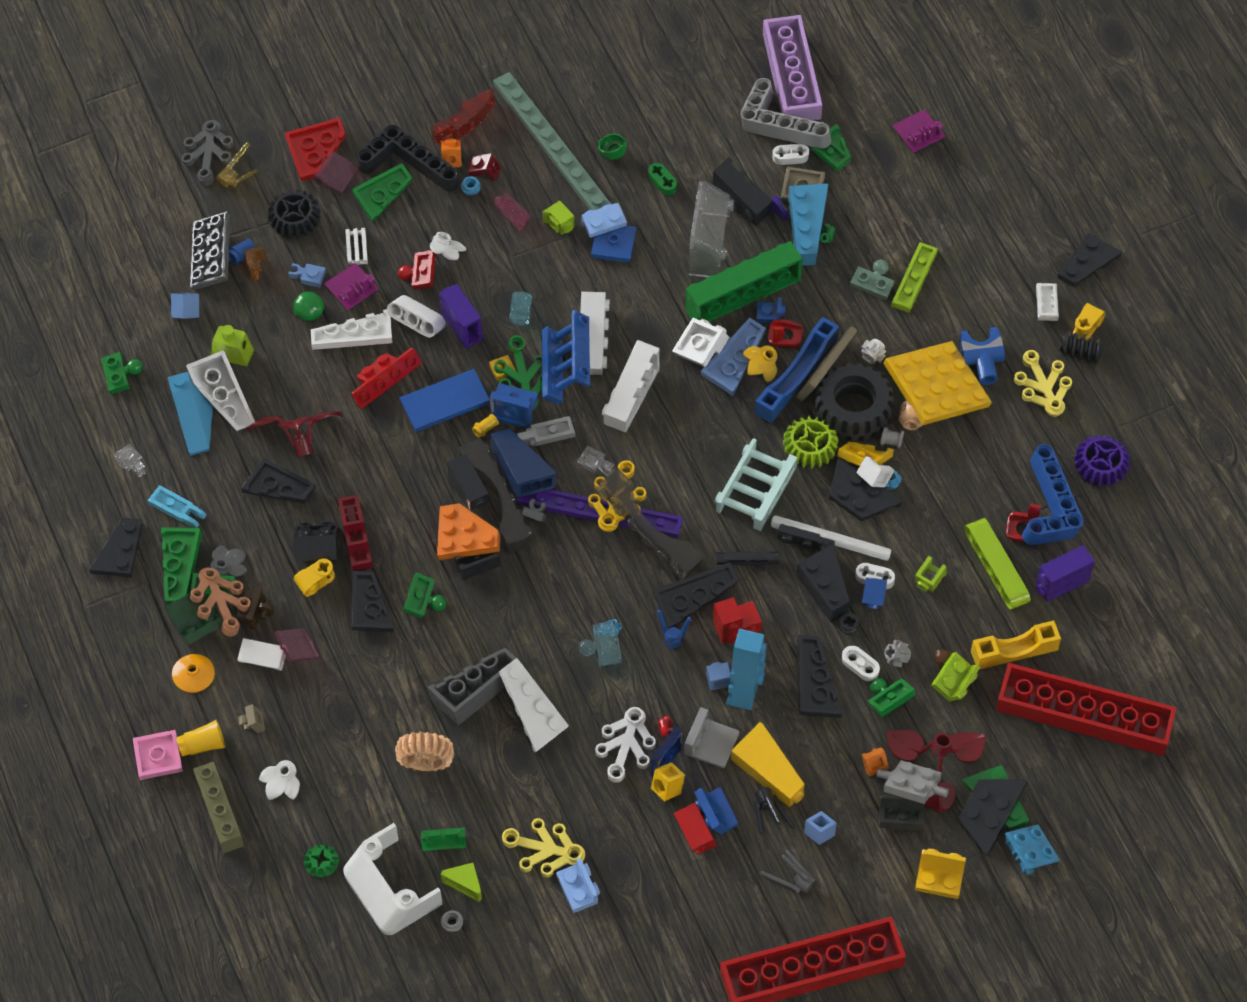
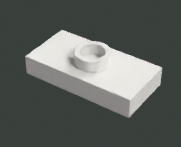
M1037 283L1038 321H1058L1057 284Z

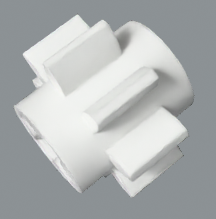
M872 339L870 342L866 340L861 346L862 358L866 362L873 364L878 361L881 363L884 359L885 345L880 340Z

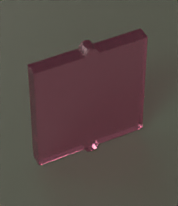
M332 150L315 174V177L324 182L326 187H331L342 194L358 170V167L349 162L346 157L343 158Z
M305 628L282 630L274 633L280 644V649L283 650L289 662L318 659L319 655L313 645L314 642L310 640Z

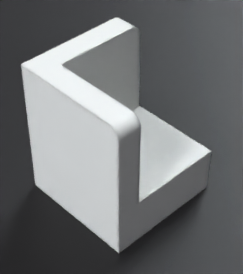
M866 456L857 474L872 487H886L894 469L890 466L878 465L873 459Z

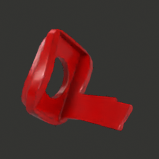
M774 320L769 327L768 342L777 347L797 348L802 342L803 327L790 320ZM784 329H788L793 333L791 340L783 339Z
M1031 503L1030 507H1028V513L1012 512L1007 522V538L1024 542L1022 535L1017 533L1016 527L1020 523H1028L1031 519L1039 518L1041 506Z

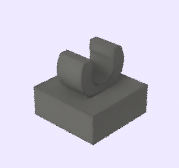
M531 499L529 503L530 508L524 507L522 515L544 522L547 515L541 512L545 510L546 503L542 502L541 507L536 509L534 506L536 500Z

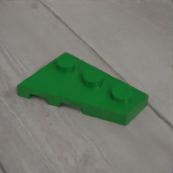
M1002 765L962 779L961 783L973 791L979 779H1008ZM1019 800L1005 825L1008 831L1029 823V819Z

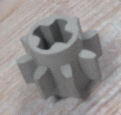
M894 640L893 644H888L885 649V657L888 659L887 663L893 664L896 667H902V663H908L911 657V651L908 648L909 644L899 640Z

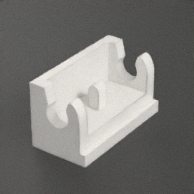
M243 638L237 661L282 671L287 651L284 646Z

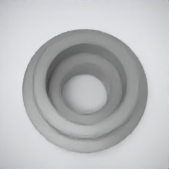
M448 911L443 914L441 925L447 932H457L463 926V917L457 911ZM450 920L456 921L454 925L448 924Z

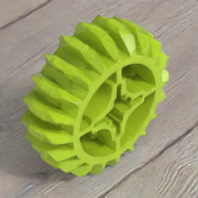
M810 415L807 420H804L802 417L799 419V422L794 420L792 426L788 425L787 432L784 433L783 446L785 447V454L796 456L797 464L802 463L803 468L806 465H810L812 469L815 464L821 467L822 462L828 464L829 459H833L838 449L836 431L830 430L829 425L824 424L825 420L820 422L818 416L815 420H812ZM803 434V436L800 437L799 440L795 441V439L799 435ZM827 443L824 448L818 451L819 447H822L823 444Z

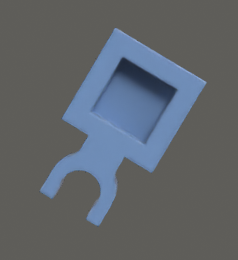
M292 263V270L297 272L289 271L288 275L292 279L301 278V284L320 288L326 269L325 267L306 264L305 268H302L300 265Z

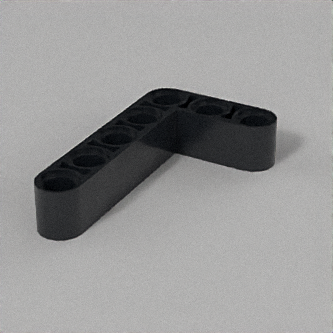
M397 125L386 126L357 153L358 168L362 173L368 174L373 172L394 153L443 190L451 192L458 187L457 170Z

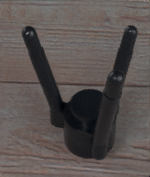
M765 787L755 793L757 800L754 802L757 813L759 833H763L761 808L763 810H771L777 824H781L774 806L777 807L792 829L795 828V825L779 803L777 796L773 795L771 788Z

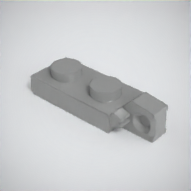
M570 416L533 424L530 428L526 429V432L517 433V435L527 445L538 446L575 437V430Z

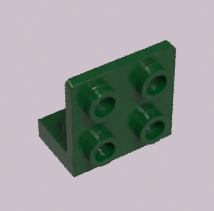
M205 592L203 600L199 603L193 602L190 599L191 593L165 607L184 644H191L218 629L223 624L222 616L217 615L214 607L211 609L209 618L201 619L198 617L199 606L205 604L208 599Z

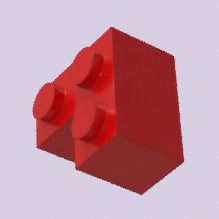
M733 597L714 603L713 625L722 644L735 643L739 629L756 633L761 632L762 620L753 601L737 606Z

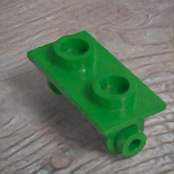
M465 827L421 831L422 852L466 848Z

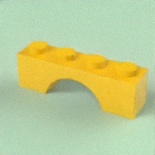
M1050 621L1034 625L1026 633L1010 639H997L993 635L973 640L971 654L975 664H978L980 666L979 670L1057 651L1061 637L1055 622Z

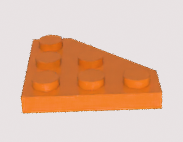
M460 503L440 506L437 557L439 560L500 551V533L496 528Z

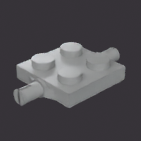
M901 760L895 770L891 772L881 768L877 771V777L887 780L884 785V792L925 804L928 798L934 794L946 798L949 793L948 788L937 786L941 780V772Z

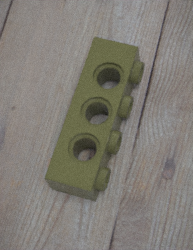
M214 761L194 768L196 781L223 854L243 847L244 844Z

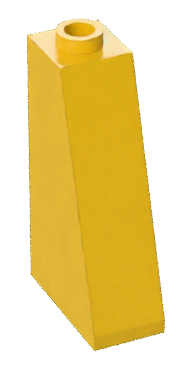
M759 722L731 750V760L764 788H771L773 795H776L781 802L790 808L794 803H799L804 797V783L765 726Z

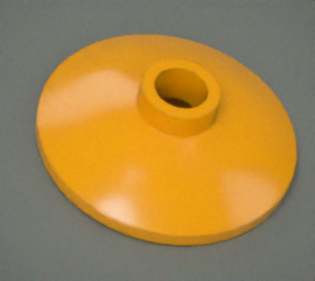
M190 654L182 657L176 662L172 670V678L175 685L187 693H197L205 690L210 686L215 676L212 662L200 654ZM192 668H196L194 672L189 671Z

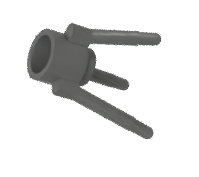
M789 850L785 851L788 857L782 855V859L797 873L793 879L795 885L760 871V875L789 887L798 894L801 890L807 893L816 882L813 875L802 866Z

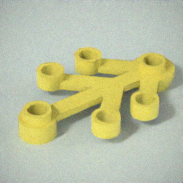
M1034 350L1026 351L1023 355V365L1032 369L1038 382L1027 378L1024 372H1017L1015 374V384L1029 387L1023 390L1022 399L1026 402L1031 401L1045 407L1047 414L1052 417L1061 415L1065 410V403L1062 400L1067 390L1072 386V379L1067 376L1060 379V388L1056 396H1054L1052 388L1059 374L1064 370V363L1060 360L1054 361L1052 363V371L1046 380L1038 363L1039 354ZM1034 390L1044 393L1046 398L1035 395Z
M540 818L534 819L531 825L533 832L538 833L543 842L520 837L519 832L513 828L506 829L502 834L503 844L508 848L521 846L540 851L520 860L519 865L523 872H530L533 865L552 855L561 856L551 863L546 862L541 865L542 876L549 878L558 868L566 864L575 865L576 859L581 858L582 862L585 859L583 847L571 842L566 833L565 826L560 823L553 826V835L561 840L564 847L555 845L545 828L544 821ZM539 823L542 827L535 828L534 825ZM556 829L563 830L562 833H556L555 831ZM509 838L515 839L514 842H508L507 840ZM576 853L578 857L572 858L570 855ZM528 862L530 866L523 867L522 864ZM545 868L551 869V871L548 873L544 872L543 870Z

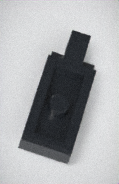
M785 524L779 525L777 539L786 544L795 543L805 549L814 548L818 551L832 544L833 547L835 545L834 540L820 537L818 533Z

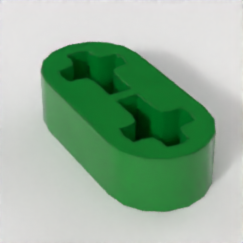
M654 163L649 166L648 177L663 195H673L677 190V181L672 174L660 163Z

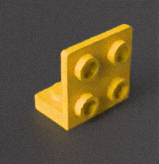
M923 849L915 891L958 899L966 858L957 853L945 854L940 853L936 849Z

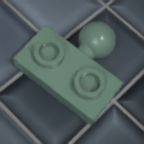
M882 259L875 261L873 264L874 272L858 266L850 286L887 300L895 284L894 280L881 276L888 271L887 262Z

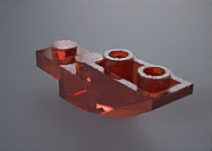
M491 88L483 91L478 96L464 101L460 105L459 113H455L450 118L438 122L431 127L433 141L437 144L452 135L458 140L474 130L486 118L495 103L494 89Z

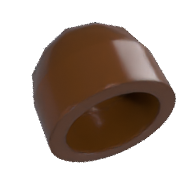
M936 650L934 655L936 664L943 667L952 652Z

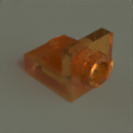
M263 246L244 251L252 281L260 279L259 271L262 270L260 262L266 260Z

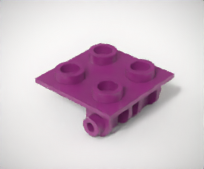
M925 110L892 125L913 153L946 137L941 131L943 128L941 121H933Z
M356 263L324 283L347 310L379 290L378 286L374 283L375 278L373 275L370 274L368 276Z

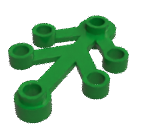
M518 335L512 336L508 342V349L514 354L517 371L509 367L504 360L496 361L494 370L496 373L506 374L521 384V389L539 394L542 390V382L540 380L542 374L539 375L537 383L532 390L530 389L529 382L536 372L542 368V364L536 362V360L542 362V356L537 355L526 372L522 355L525 340ZM512 344H517L519 348L513 347ZM500 364V365H502L504 368H503V369H499L497 365ZM503 378L499 382L500 384L506 383L508 386L515 387L507 378ZM539 398L537 399L534 409L537 407L539 403Z

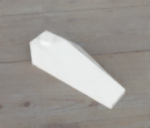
M224 350L186 365L194 385L236 431L247 428L255 422Z

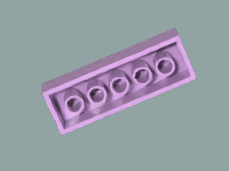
M801 15L763 20V37L781 113L809 120L821 119L822 102Z

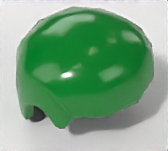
M612 133L599 140L597 149L604 159L610 161L619 160L627 150V142L621 135Z
M309 291L302 292L293 303L294 315L299 316L303 321L317 319L324 310L322 298L316 293Z

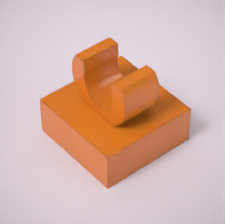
M882 747L862 754L865 771L869 777L877 774L879 768L883 770L889 769L886 754Z

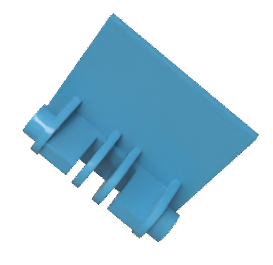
M1038 824L1005 833V844L1011 850L1012 855L1017 856L1015 860L1016 862L1020 861L1019 865L1023 873L1030 875L1035 871L1033 868L1060 861Z

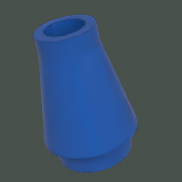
M247 238L245 241L229 247V262L233 265L241 264L251 250L255 248L254 242Z

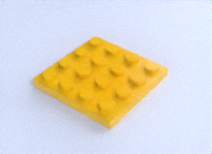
M953 341L889 357L883 363L907 402L916 412L917 418L922 425L984 409L992 403L969 366L966 365L964 358Z

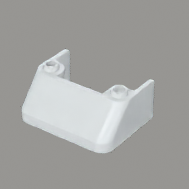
M394 823L364 840L344 866L345 879L380 931L386 935H393L443 905L439 888H436L420 899L414 891L404 889L394 894L372 862L381 856L383 849L398 841L397 828Z

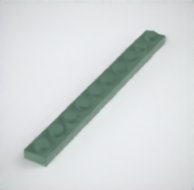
M508 72L494 79L493 85L589 210H597L607 204H611L511 73Z

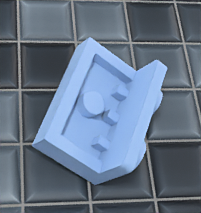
M619 203L607 204L597 210H589L582 214L581 224L586 228L590 238L627 226V221Z

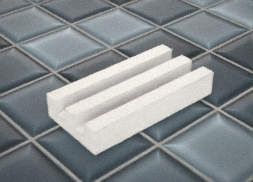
M355 228L353 231L346 229L348 266L355 263L357 265L368 264L365 228H361V230ZM354 236L355 260H352L350 237ZM358 236H362L363 259L361 260L359 259Z

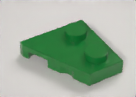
M835 124L830 128L831 144L827 148L810 146V150L837 172L851 161V155L845 147L846 143L844 138L841 137L839 126Z

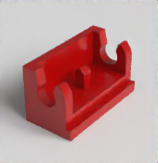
M696 803L674 813L693 852L695 851L696 854H700L717 846Z

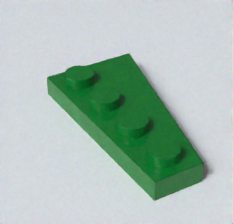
M161 527L165 576L164 596L167 605L190 593L202 537L200 528Z

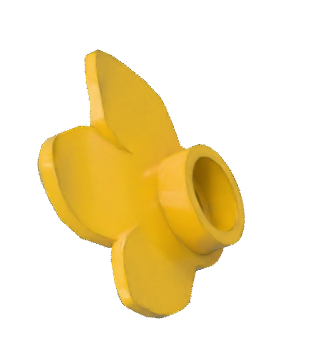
M768 345L761 348L751 346L743 352L744 357L750 360L747 369L748 375L763 374L767 383L775 378L777 374L775 364L777 352L773 347ZM766 352L770 354L771 358L766 356Z

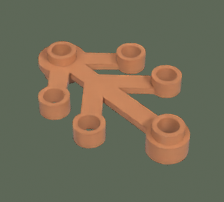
M204 568L199 573L200 584L191 591L190 599L195 603L201 602L207 588H210L211 594L205 604L199 606L197 615L201 619L209 618L211 609L216 603L224 620L221 628L222 633L230 637L235 636L240 625L238 620L231 616L226 602L236 606L240 611H247L251 601L247 597L237 598L219 589V586L230 590L234 595H240L243 590L242 582H230L221 578L217 570Z

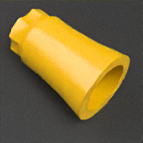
M217 719L176 738L182 757L226 748Z

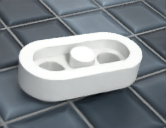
M848 646L843 650L842 663L865 681H873L878 677L880 666L867 653L857 646ZM850 657H853V658H855L856 660H855V661H851V660H849V658H850ZM871 670L872 673H866L865 671Z

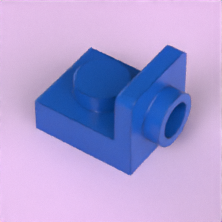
M778 297V303L758 302L757 323L771 324L774 320H780L781 316L785 317V305L782 304V297Z

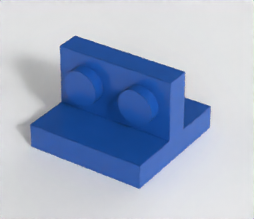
M499 383L496 392L492 391L490 395L491 414L500 422L528 429L532 425V412L538 399V393Z

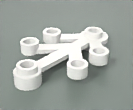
M638 707L628 709L623 719L611 725H604L602 727V736L605 739L613 738L618 730L625 727L627 729L624 734L606 743H599L595 748L596 755L599 758H604L608 755V751L621 746L616 762L608 767V778L615 783L621 782L625 777L623 766L629 748H631L637 758V766L640 769L649 767L650 759L644 754L634 737L636 729L643 738V747L646 750H653L656 746L655 738L649 734L644 725L646 720L645 713ZM632 717H638V718H639V719L636 720V721L631 720ZM611 730L612 733L606 734L604 731ZM647 741H652L653 744H652V745H647L646 742H647ZM604 748L606 751L600 753L598 750ZM644 759L647 763L641 764L639 761ZM614 773H619L620 776H619V777H614L613 774H614Z

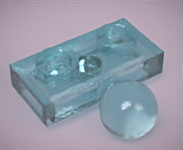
M615 621L593 624L595 642L590 639L581 641L579 644L580 653L584 656H590L597 650L600 667L622 663Z

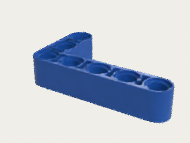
M1040 444L1034 451L1030 463L1052 515L1034 518L1028 522L1023 531L1022 538L1029 545L1075 538L1084 522L1054 450L1047 444Z

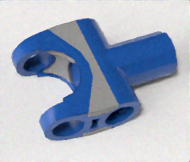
M991 327L989 329V339L984 342H977L971 338L967 331H961L960 351L966 365L977 366L981 384H993L998 380L994 362L1005 360L1004 346L998 329Z

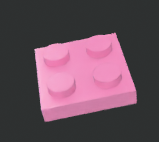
M175 730L133 738L140 780L183 772Z

